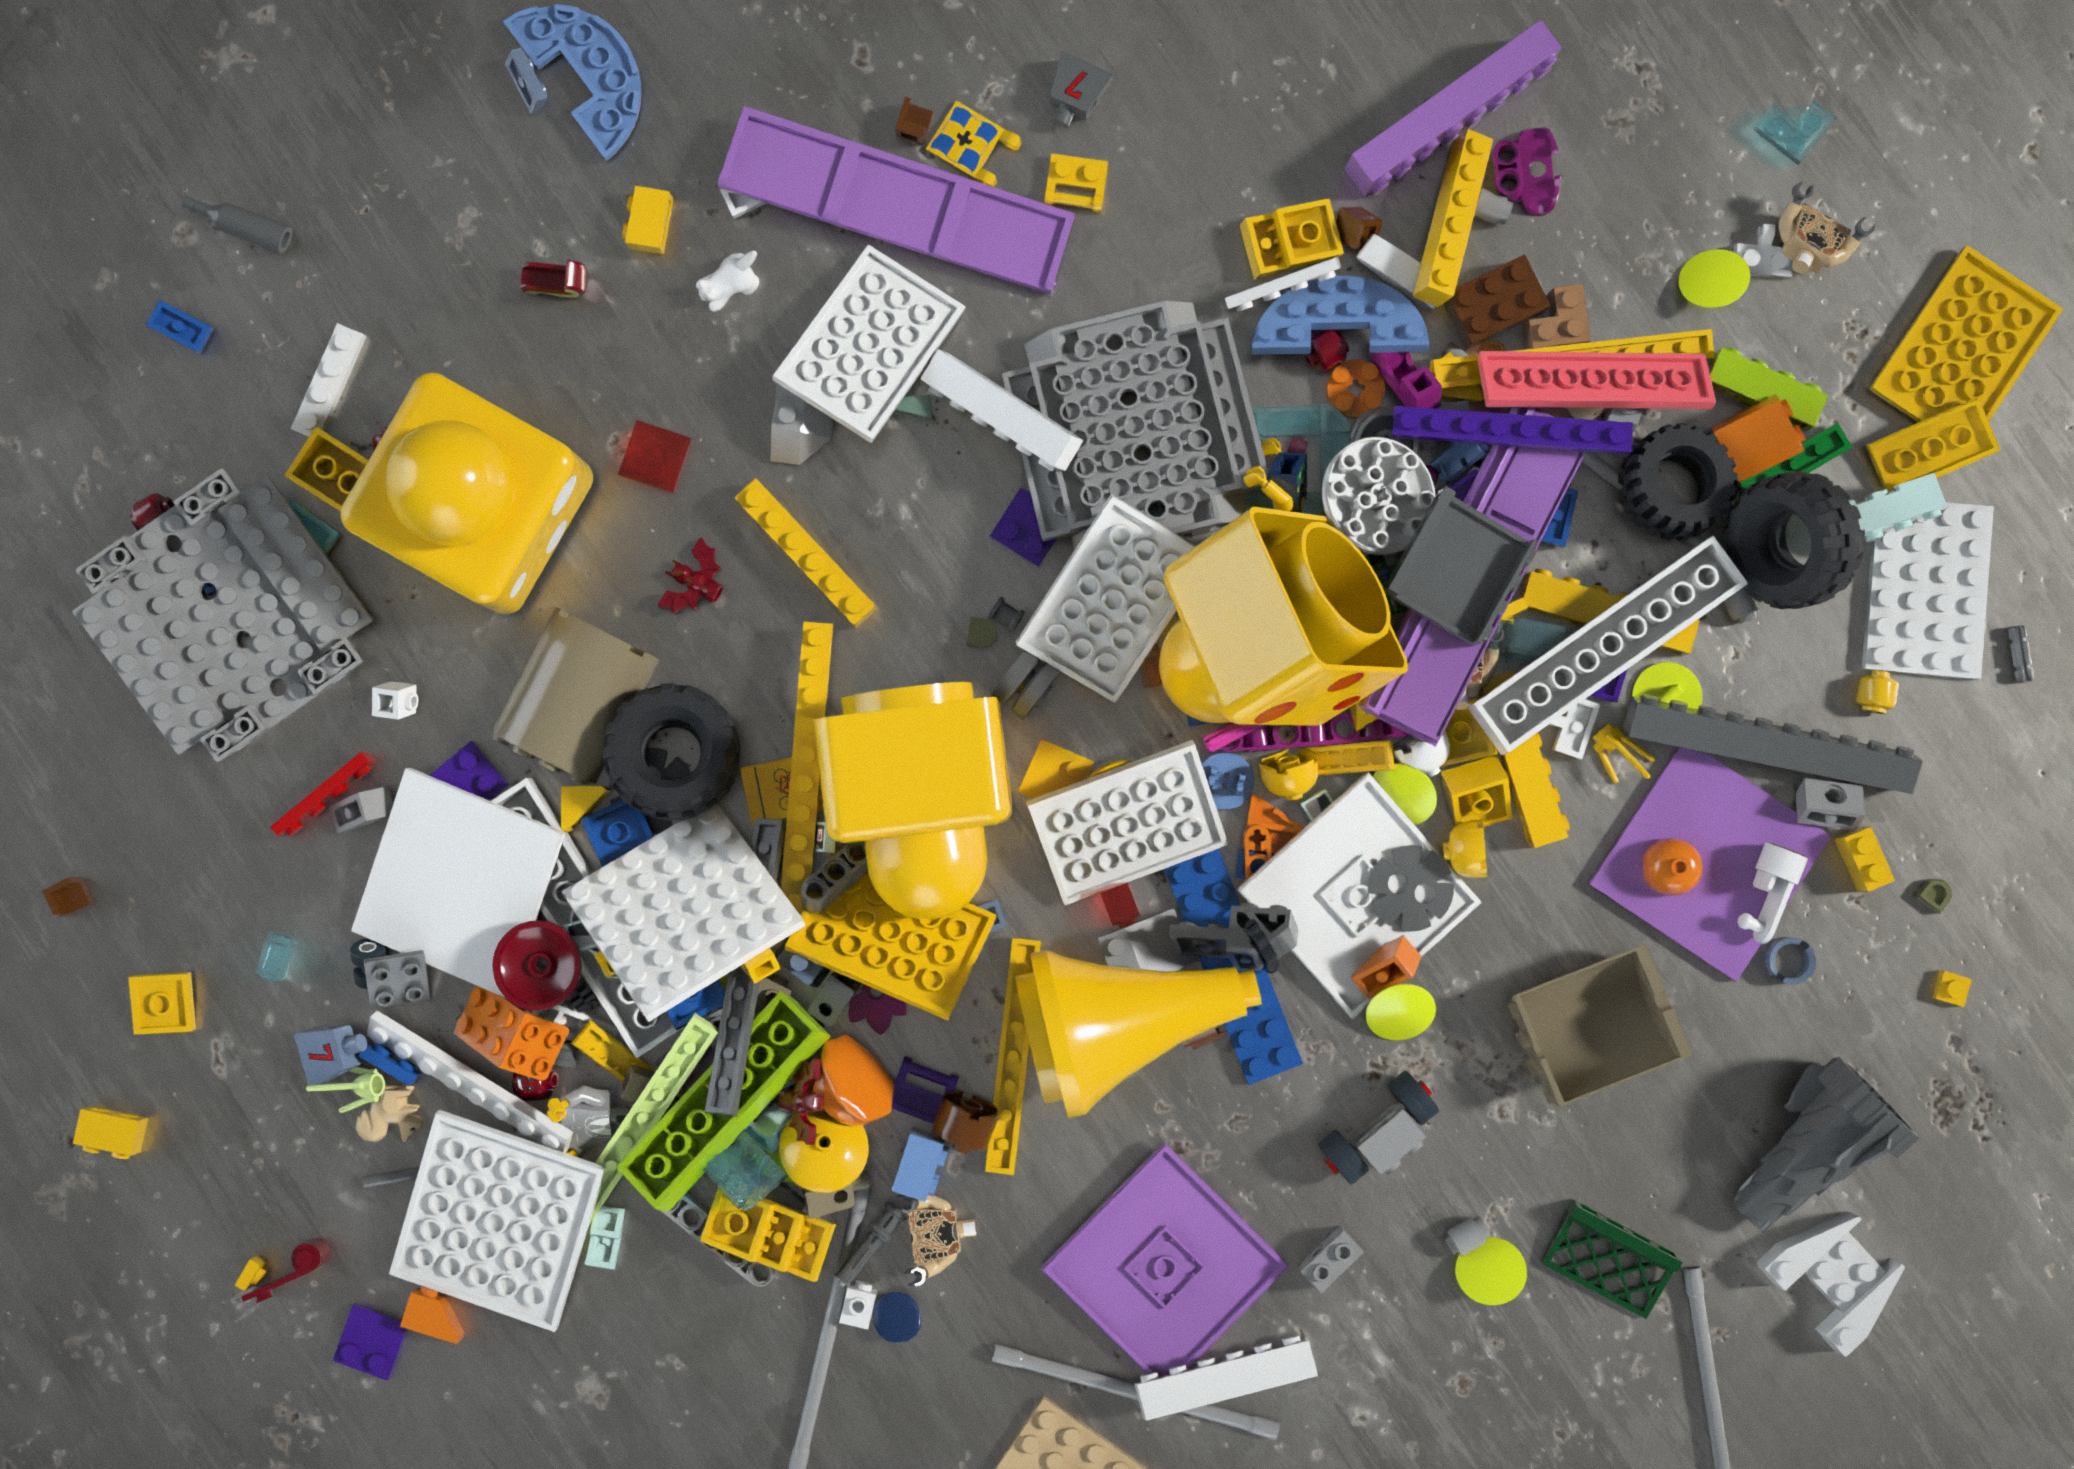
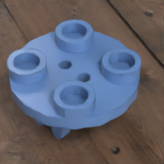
M1220 752L1209 756L1202 763L1217 809L1231 810L1241 806L1249 799L1254 788V774L1251 766L1243 757L1232 752ZM1224 773H1228L1229 777L1225 778ZM1222 784H1226L1227 788L1222 789Z

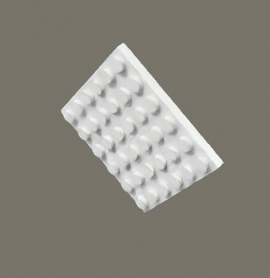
M718 804L694 818L681 820L562 891L565 899L648 1022L805 926L802 917Z
M438 1110L433 1119L389 1275L555 1332L560 1323L606 1167Z

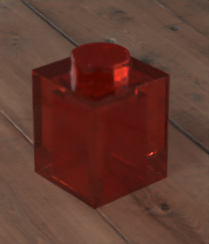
M1128 882L1100 892L1112 926L1118 924L1121 929L1136 923L1135 917L1140 916Z

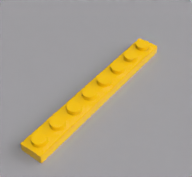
M1012 937L993 1105L997 1107L999 1117L988 1144L985 1172L1014 1175L1029 1051V1040L1015 976L1033 972L1030 954L1040 951V940Z

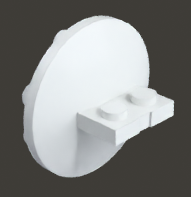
M1382 437L1364 438L1343 448L1328 465L1322 484L1323 506L1331 526L1343 533L1360 551L1376 555L1393 554L1406 549L1435 498V489L1431 475L1418 455L1407 446L1395 440Z

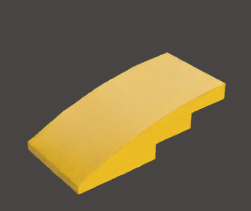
M719 1184L700 1241L747 1261L759 1262L778 1271H787L815 1282L818 1280L836 1224L818 1217L809 1219L808 1213Z

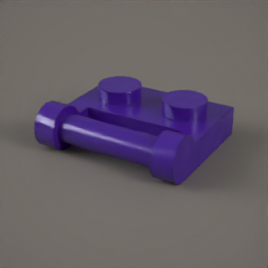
M904 1056L895 1080L892 1109L933 1124L945 1092L955 1090L959 1076L952 1073L950 1076L914 1063L912 1058ZM907 1073L945 1086L944 1094L942 1095L905 1081Z

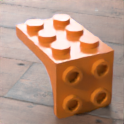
M476 985L470 994L468 1004L462 1016L457 1021L453 1034L497 1067L543 1081L548 1077L567 1038L569 1029L563 1024L520 1008L505 997Z

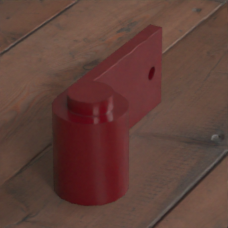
M319 1238L309 1239L293 1250L291 1255L295 1272L241 1296L242 1301L245 1302L257 1297L256 1303L273 1297L272 1289L321 1267L330 1257L328 1244Z

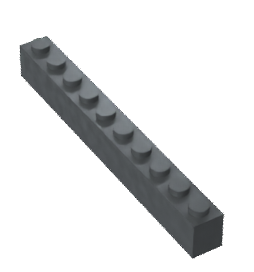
M1642 694L1641 697H1631L1623 730L1629 737L1909 794H1913L1923 763L1914 754V750L1903 746H1897L1895 750L1886 748V744L1874 740H1869L1868 744L1858 742L1857 738L1841 734L1840 738L1829 736L1830 733L1820 729H1812L1811 732L1802 731L1800 726L1791 723H1784L1783 726L1773 725V721L1761 717H1756L1755 721L1744 719V715L1728 711L1724 715L1716 713L1715 709L1707 706H1699L1698 709L1688 707L1687 703L1678 700H1670V703L1660 702L1658 697L1649 694Z

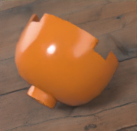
M1666 838L1657 840L1647 848L1642 857L1643 878L1652 890L1661 895L1678 896L1685 894L1693 889L1702 877L1703 863L1701 855L1693 845L1683 839Z

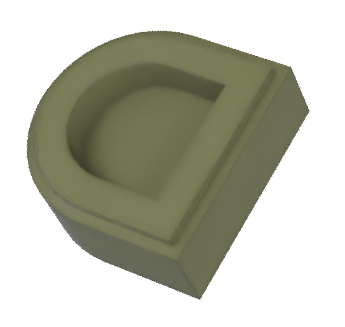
M971 616L967 646L977 648L992 646L998 637L996 625L988 619Z
M1929 879L1921 885L1914 897L1935 913L1941 914L1951 900L1952 891L1949 884L1944 880Z

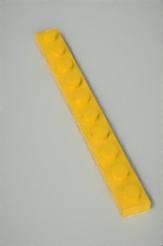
M1712 329L1516 350V352L1705 354L1706 359L1715 358ZM1478 355L1430 361L1431 373L1442 385V389L1482 385L1477 361Z
M803 621L781 890L799 915H801L804 909L801 903V887L813 872L820 790V773L813 719L826 717L833 624Z

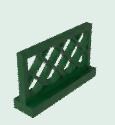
M1573 1199L1568 1208L1570 1212L1541 1263L1647 1319L1674 1271L1678 1272L1683 1263L1678 1253ZM1573 1222L1584 1227L1586 1237L1569 1241L1567 1232ZM1589 1231L1595 1233V1235L1590 1236ZM1565 1237L1566 1243L1561 1244L1562 1240ZM1603 1238L1610 1241L1612 1251L1598 1255L1595 1254L1592 1241ZM1589 1243L1592 1256L1575 1261L1572 1247ZM1614 1244L1618 1245L1621 1248L1616 1249ZM1568 1248L1572 1262L1559 1265L1552 1261L1556 1251ZM1628 1252L1635 1254L1638 1265L1622 1269L1618 1255ZM1615 1257L1618 1270L1601 1274L1598 1261ZM1641 1258L1648 1262L1642 1263ZM1595 1263L1598 1276L1587 1279L1580 1276L1577 1266ZM1657 1266L1665 1270L1660 1280L1648 1283L1644 1269ZM1574 1268L1575 1273L1570 1271L1569 1269ZM1640 1270L1644 1284L1627 1288L1624 1275ZM1617 1276L1621 1277L1623 1290L1616 1292L1606 1290L1603 1280ZM1600 1281L1601 1286H1599V1285H1597V1284H1595V1283ZM1646 1290L1649 1299L1642 1309L1632 1303L1630 1294ZM1626 1295L1627 1300L1621 1298V1296Z

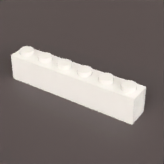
M938 349L921 377V380L929 385L928 391L940 398H943L944 395L951 399L949 404L963 413L967 409L973 413L972 420L984 427L987 424L995 428L993 433L1007 442L1011 438L1017 442L1016 449L1028 456L1034 453L1040 457L1038 463L1051 471L1055 467L1066 471L1083 442L1075 434L947 352Z
M1300 1336L1283 1339V1345L1272 1348L1271 1343L1254 1347L1255 1352L1244 1355L1243 1350L1226 1354L1227 1360L1215 1362V1358L1198 1361V1367L1187 1370L1186 1365L1170 1368L1169 1375L1158 1377V1373L1155 1372L1140 1376L1141 1382L1134 1384L1143 1419L1147 1421L1316 1377L1318 1374L1309 1340H1300Z

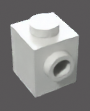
M389 681L372 687V716L401 719L416 713L418 706L416 684Z
M857 1280L855 1284L850 1283V1286L847 1288L839 1323L868 1329L878 1289H873V1284Z

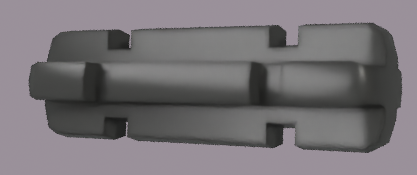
M2023 625L2010 627L2008 634L2009 640L2012 639L2013 644H2010L2013 665L2014 667L2017 666V671H2015L2016 681L2020 683L2034 680L2033 668L2030 669L2029 664H2032L2029 642L2025 641V637H2028L2026 627Z

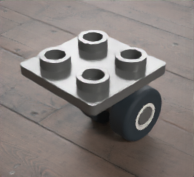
M368 938L359 940L351 946V961L357 966L353 970L354 981L358 987L368 989L370 1008L372 1010L430 1000L423 950L387 955L386 946Z

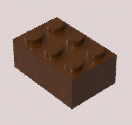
M1525 254L1457 286L1454 297L1443 303L1466 351L1545 313L1551 306Z

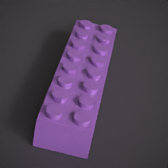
M1538 21L1352 153L1345 171L1364 197L1371 192L1374 195L1379 194L1389 185L1387 182L1394 176L1399 179L1412 169L1411 165L1416 160L1425 161L1435 153L1434 149L1440 143L1446 146L1458 137V132L1464 126L1470 129L1476 125L1488 109L1491 113L1505 103L1504 99L1511 93L1516 96L1528 87L1527 83L1534 77L1538 80L1545 76L1552 69L1551 66L1557 62L1556 56L1562 47L1543 21Z

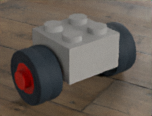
M1403 1071L1387 1085L1399 1103L1397 1105L1393 1104L1354 1137L1350 1144L1336 1129L1318 1143L1320 1150L1328 1158L1324 1161L1335 1175L1340 1172L1349 1184H1354L1369 1171V1167L1357 1154L1358 1151L1371 1167L1382 1175L1384 1172L1386 1174L1392 1173L1400 1166L1399 1160L1407 1153L1412 1155L1423 1146L1422 1140L1426 1136L1408 1116L1406 1111L1422 1126L1430 1118L1434 1117L1439 1112V1109L1430 1097L1433 1093L1422 1080L1417 1082L1407 1071Z

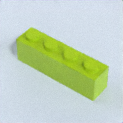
M1731 347L1721 348L1714 353L1715 358L1711 359L1708 366L1714 391L1750 407L1776 394L1780 401L1786 399L1793 415L1788 418L1793 426L1799 425L1800 429L1804 431L1815 427L1829 396L1821 392L1822 389L1812 383L1803 384L1794 380V375L1785 371L1776 372L1769 369V365L1764 361L1752 359L1751 361L1742 357V353L1739 350Z

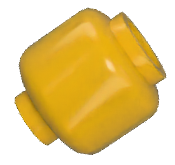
M1872 670L1871 675L1863 676L1860 679L1856 701L1862 706L1863 711L1886 714V710H1891L1895 707L1899 684L1894 679H1890V673Z

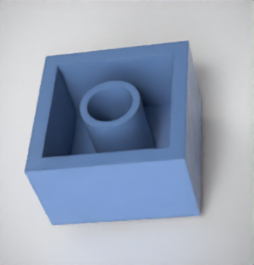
M912 1127L892 1191L926 1202L928 1195L934 1196L940 1175L935 1174L937 1166L943 1168L949 1147L944 1146L945 1140L938 1139L929 1132Z

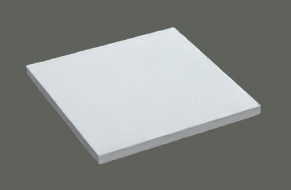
M405 768L351 931L400 953L423 950L426 964L503 996L493 976L492 963L495 949L501 938L510 929L524 922L536 921L566 833L412 768Z
M1368 772L1362 775L1236 889L1248 903L1255 904L1259 908L1282 905L1287 907V909H1291L1298 926L1297 946L1291 952L1351 1019L1355 1018L1366 1008L1372 999H1368L1350 979L1351 975L1381 946L1404 935L1422 957L1482 903L1448 864L1451 874L1437 881V883H1453V899L1448 911L1441 919H1438L1430 911L1426 910L1431 927L1419 931H1402V913L1392 926L1387 925L1378 917L1371 904L1386 894L1368 892L1370 876L1377 862L1384 857L1397 867L1392 850L1406 845L1422 847L1420 863L1424 861L1432 850L1438 855L1440 854ZM1401 873L1391 875L1388 880L1389 889L1396 894L1404 892L1408 887L1407 877ZM1422 883L1415 889V898L1420 903H1429L1435 896L1434 888L1428 883Z

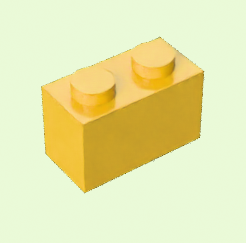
M635 186L634 194H629L627 210L631 212L629 222L624 223L622 230V239L625 240L629 249L664 255L673 205V197L670 191Z
M1871 826L1858 827L1856 830H1851L1833 838L1857 892H1870L1895 881Z
M94 1106L80 1109L73 1144L83 1146L82 1150L86 1152L100 1153L101 1150L111 1152L112 1157L129 1159L130 1156L141 1152L148 1118Z

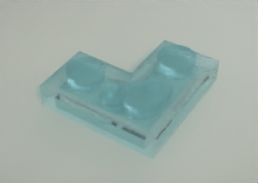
M1815 100L1809 104L1797 121L1773 104L1753 130L1798 165L1837 117Z

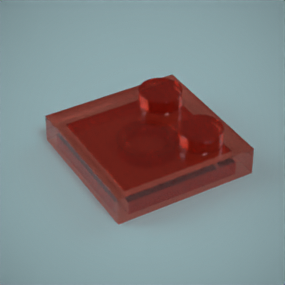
M636 420L618 475L675 494L693 439Z

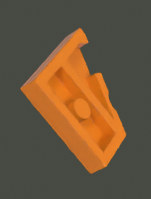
M1251 793L1246 828L1252 824H1261L1266 827L1271 837V853L1276 854L1304 827L1291 820L1259 795ZM1254 830V835L1249 836V840H1253L1255 843V851H1261L1259 841L1265 838V835H1261L1259 830Z

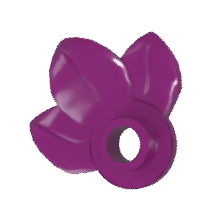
M863 984L862 992L854 996L850 1001L848 1009L849 1021L855 1023L866 1018L870 1027L877 1034L882 1035L890 1026L892 1015H906V1002L883 992L880 996H874L871 993V987Z

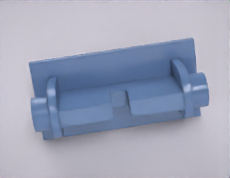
M1455 442L1431 461L1430 465L1441 472L1438 476L1443 483L1453 482L1456 477L1466 470V463L1471 466L1481 457L1486 456L1491 445Z

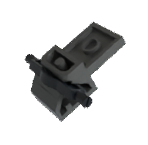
M1242 903L1240 906H1231L1229 928L1221 924H1209L1208 927H1200L1191 922H1180L1179 925H1170L1169 938L1179 955L1230 958L1237 970L1248 971L1253 969L1254 971H1260L1264 966L1267 973L1273 974L1279 966L1277 960L1297 946L1298 926L1291 909H1287L1285 906L1271 905L1270 908H1259L1255 904Z

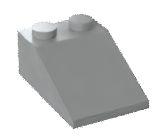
M1179 906L1097 937L1106 963L1109 966L1177 971L1199 961L1198 956L1179 955L1169 938L1170 925H1179L1180 922H1184Z

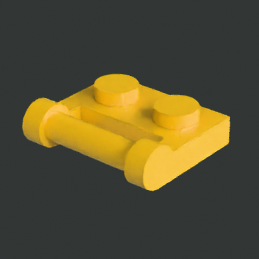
M1051 153L1044 204L1053 206L1054 203L1093 209V212L1101 213L1108 161ZM1061 186L1095 191V197L1055 192V187Z

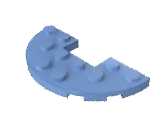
M555 4V6L540 8L534 6L521 10L503 20L505 26L538 70L562 53L593 96L570 113L603 158L608 161L629 138L635 127L641 106L642 89L639 70L632 52L624 39L609 23L599 16H594L579 10L578 7Z
M1335 276L1319 282V279L1308 281V286L1294 292L1291 290L1287 291L1264 312L1255 329L1252 342V355L1311 354V330L1370 329V353L1429 352L1426 325L1411 301L1384 283L1358 276Z

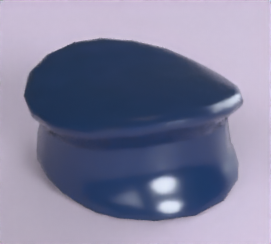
M890 1292L883 1295L873 1308L872 1319L878 1334L885 1341L892 1343L908 1342L917 1335L921 1328V1311L915 1300L908 1294Z

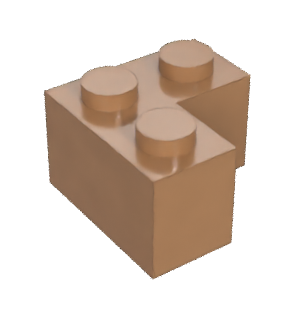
M1583 284L1554 287L1547 294V299L1551 305L1549 307L1550 317L1528 320L1522 327L1526 349L1590 342Z

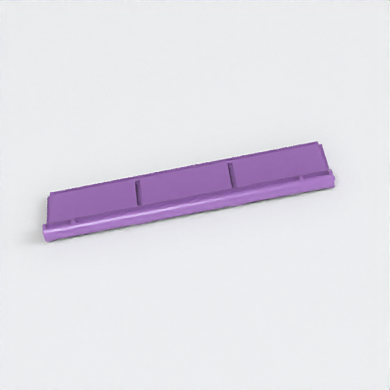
M746 106L742 109L721 174L718 175L719 188L1049 295L1052 288L1056 286L1055 278L1075 217V213Z
M1512 407L1508 413L1553 417L1536 407ZM1492 445L1463 502L1528 541L1536 539L1538 542L1534 550H1537L1586 451ZM1524 565L1519 575L1523 577L1528 566ZM1510 591L1505 600L1508 602V605L1515 591ZM1408 608L1395 634L1408 662L1407 672L1362 699L1358 707L1365 711L1366 714H1371L1436 747L1503 614L1500 617L1496 616L1491 624L1494 630L1485 643L1481 642V644L1471 646Z

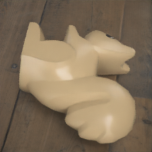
M386 1085L383 1094L379 1096L378 1102H371L370 1111L364 1110L361 1116L357 1117L355 1127L358 1135L366 1141L378 1142L386 1136L389 1124H399L402 1142H406L410 1135L416 1132L423 1124V1119L420 1116L411 1114L416 1112L420 1105L409 1104L407 1101V1096L414 1090V1085Z

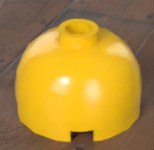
M1301 748L1298 749L1299 754L1288 755V749L1262 758V764L1259 763V770L1265 787L1271 793L1285 797L1286 800L1302 798L1303 794L1314 786L1318 777V762L1314 751Z
M1483 820L1462 822L1450 832L1449 842H1443L1444 860H1450L1452 868L1464 877H1487Z

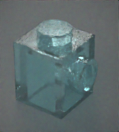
M268 931L255 974H259L262 978L269 981H284L297 939Z

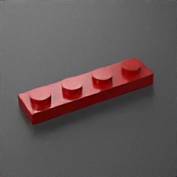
M360 752L270 826V828L277 836L289 835L291 837L304 827L303 821L309 816L314 818L326 809L324 805L332 797L337 799L349 790L347 785L355 778L360 780L369 774L372 770L370 766L376 761L368 752Z

